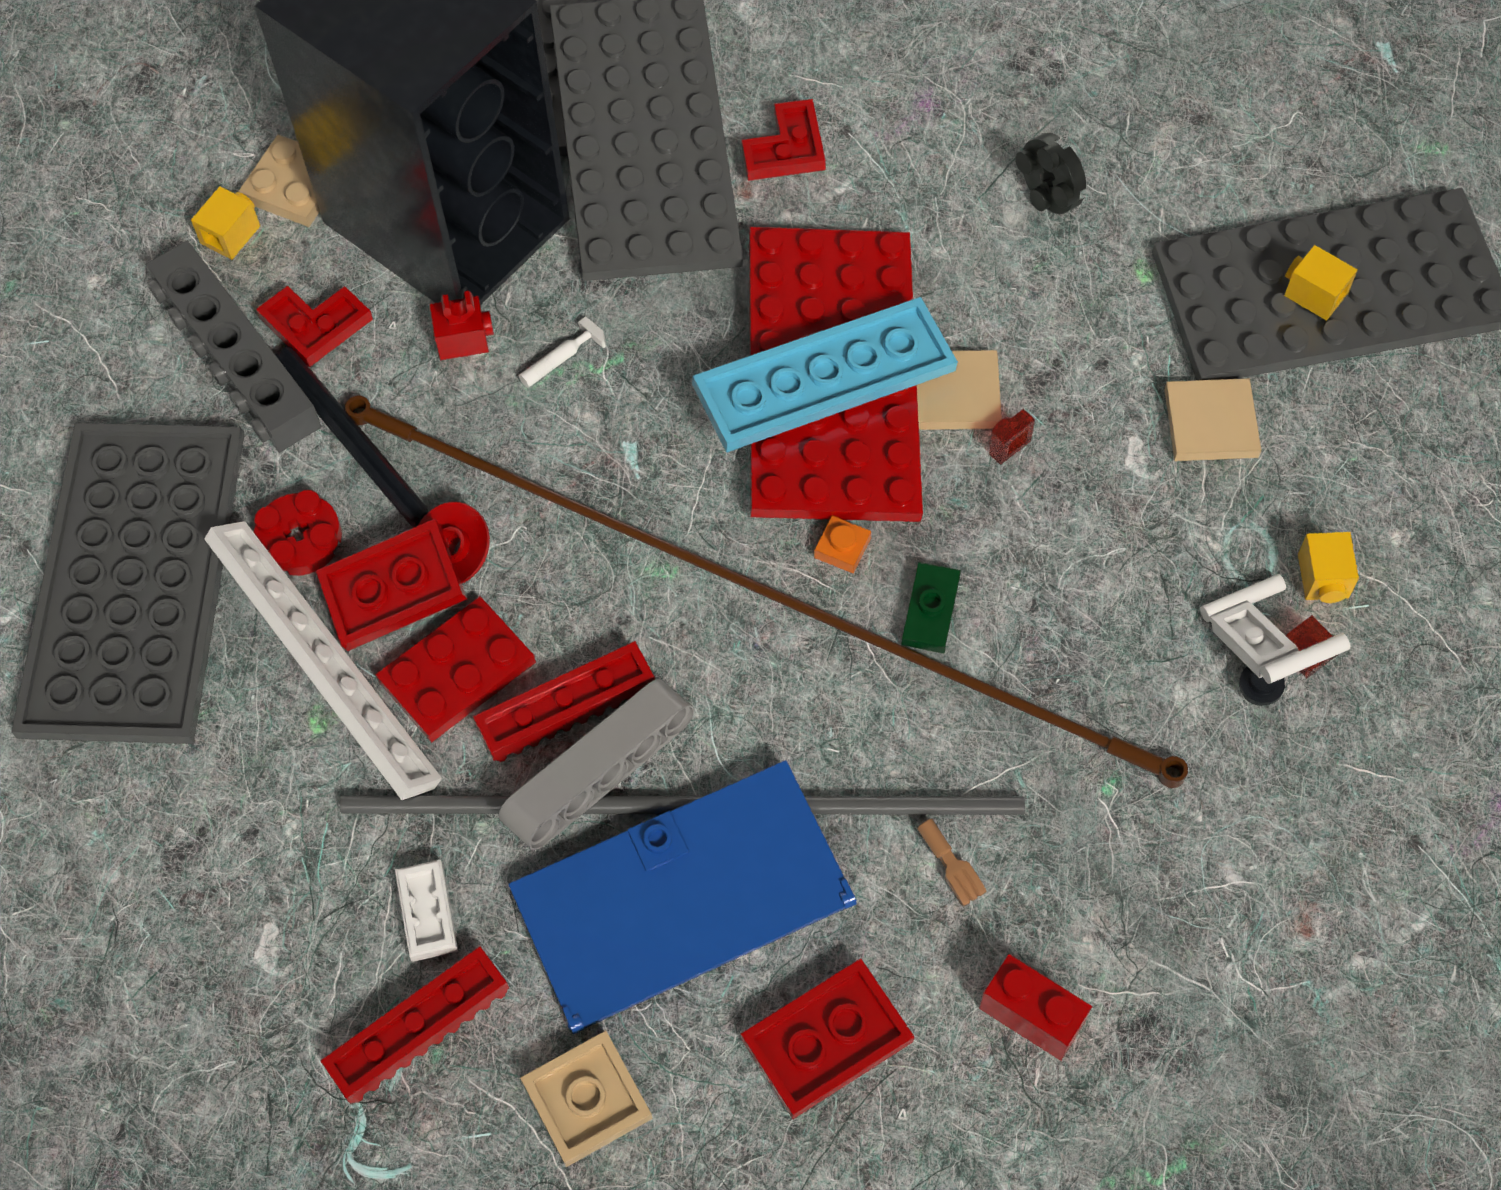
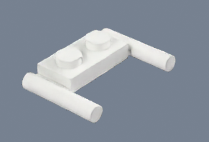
M1280 574L1200 607L1203 619L1206 622L1212 623V631L1259 678L1263 677L1268 684L1350 649L1349 639L1344 633H1340L1299 651L1298 647L1253 605L1255 602L1286 589L1285 581Z

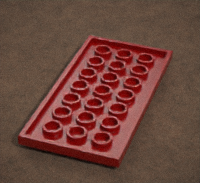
M750 227V356L913 300L910 232ZM917 385L750 444L751 517L831 519L832 516H835L842 520L921 522L923 504Z

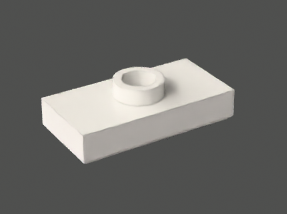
M441 859L395 869L411 961L414 962L458 952L444 867Z

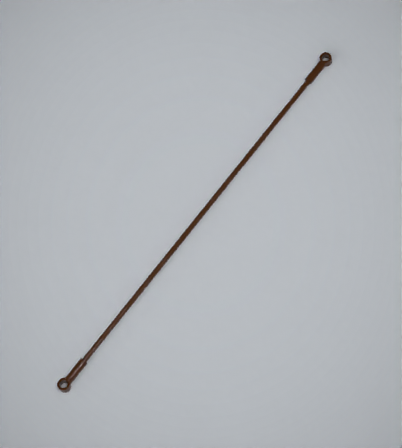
M353 396L345 404L347 414L351 416L358 426L368 423L408 442L414 440L1106 748L1107 753L1158 775L1160 782L1168 788H1177L1186 779L1188 766L1180 757L1170 756L1165 759L1115 736L1112 739L421 433L417 431L416 426L371 407L369 400L364 396ZM358 408H365L361 413H353ZM1166 768H1176L1181 776L1171 777L1167 774Z

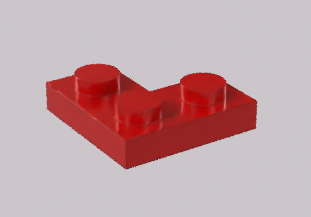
M813 99L774 104L778 135L742 140V153L748 181L826 170V159Z
M286 286L256 308L259 319L288 347L293 348L309 367L373 320L370 309L345 286L315 309L307 305L289 286Z

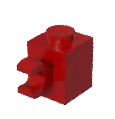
M464 291L465 298L449 301V296L446 294L442 295L441 302L430 304L434 337L440 360L489 352L486 336L494 335L490 311L482 312L479 296L473 297L470 291Z

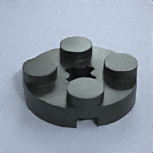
M1044 133L1028 141L1023 150L1016 154L1015 162L1018 169L1023 173L1030 190L1032 205L1038 211L1048 209L1055 214H1064L1082 203L1084 198H1079L1080 192L1086 189V177L1082 164L1070 146L1063 149L1055 142L1060 137L1052 133Z

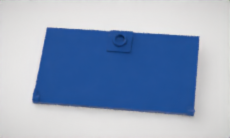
M787 760L673 811L665 812L627 829L628 831L508 884L568 1021V1028L573 1034L857 904L855 895L844 878Z

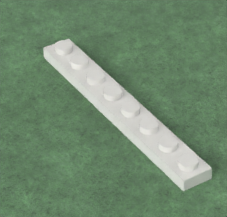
M243 521L211 527L205 537V541L400 799L404 800L434 790L442 777L248 524Z

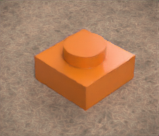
M832 516L814 550V558L854 574L871 540V531Z

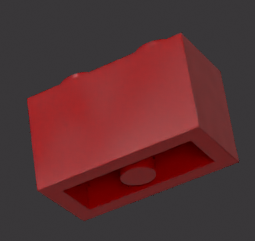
M1008 954L984 991L979 1009L1062 1061L1085 1024L1092 1006Z

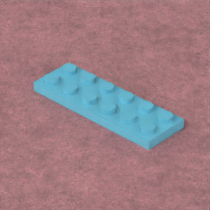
M919 297L693 375L692 386L727 453L956 371L958 361L924 301Z

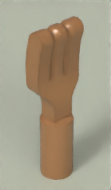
M933 819L925 821L917 828L935 857L939 858L946 869L945 880L963 907L969 904L970 900L973 901L978 896H982L987 892L970 863L958 860L954 856L951 846Z

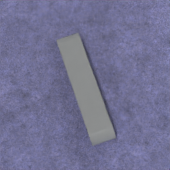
M653 680L513 793L500 809V821L531 850L542 848L681 733L691 721L694 715V707L663 680Z

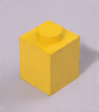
M219 186L191 219L200 244L233 260L260 227L254 210V203L243 193L236 192L234 194Z
M1314 245L1304 258L1298 255L1288 268L1285 277L1290 279L1284 296L1327 321L1349 293L1358 269Z
M1351 532L1306 534L1298 552L1305 600L1336 603L1349 598L1359 580Z

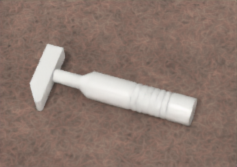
M585 316L578 322L580 329L583 331L581 335L574 340H565L539 359V361L518 375L519 379L525 387H531L542 377L576 354L578 347L589 338H592L602 348H605L606 342L603 330Z

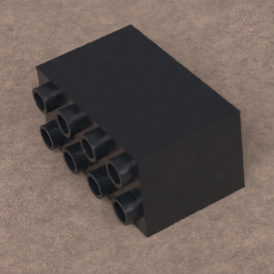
M259 0L254 6L324 224L433 302H441L442 295L446 294L449 296V301L465 298L464 291H470L473 297L479 296L481 305L570 220L536 0Z

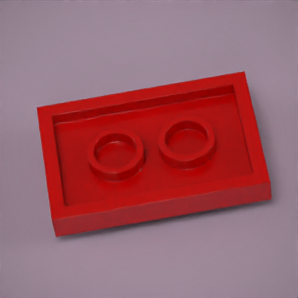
M436 519L316 570L340 644L346 651H350L467 600L442 528Z
M479 596L375 674L379 684L432 743L534 665L536 660L534 654L483 598Z
M861 958L740 1034L744 1045L792 1119L803 1114L914 1042L915 1038Z

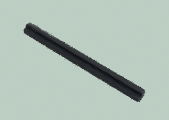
M284 347L282 351L275 354L314 405L318 416L411 526L417 527L422 518L428 513L427 506L351 416L347 414L345 409L296 351L291 347Z

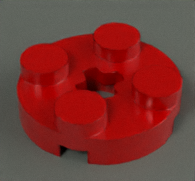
M303 490L299 493L281 496L266 507L259 509L254 517L256 524L254 529L255 535L281 569L288 571L289 575H307L325 567L335 556L333 551L337 547L338 540L341 543L342 528L335 510L327 501L321 499L312 490ZM294 528H307L303 532L304 539L296 541L293 536L287 538Z

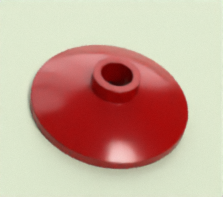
M447 502L430 510L422 518L418 526L433 519H436L440 524L459 578L463 584L480 570L486 560L490 544L489 529L484 517L475 508L462 502ZM460 542V547L455 553V546Z

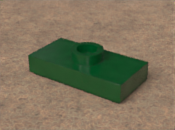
M918 562L902 636V646L945 653L961 570Z

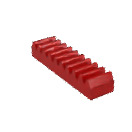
M636 641L483 711L473 716L493 760L504 762L510 753L521 754L527 745L532 747L538 746L540 740L544 737L552 739L557 731L563 730L567 732L571 730L576 722L584 724L589 716L593 714L599 717L603 715L608 707L618 708L623 700H629L647 684L655 680V676Z
M479 946L324 1057L320 1062L350 1104L359 1103L363 1100L366 1092L377 1090L381 1081L392 1079L399 1068L410 1066L414 1057L425 1055L432 1044H440L446 1034L458 1031L461 1023L473 1020L476 1012L487 1010L494 999H502L509 989L508 983L481 946Z

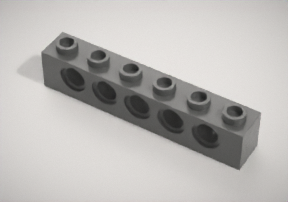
M188 240L145 264L152 280L147 282L151 293L159 304L164 301L168 303L170 308L167 309V313L178 330L181 331L186 328L191 334L187 339L198 357L207 356L212 362L208 364V368L218 384L223 386L227 383L232 389L228 394L241 414L248 411L253 417L250 424L262 443L270 440L280 453L322 427L314 405Z

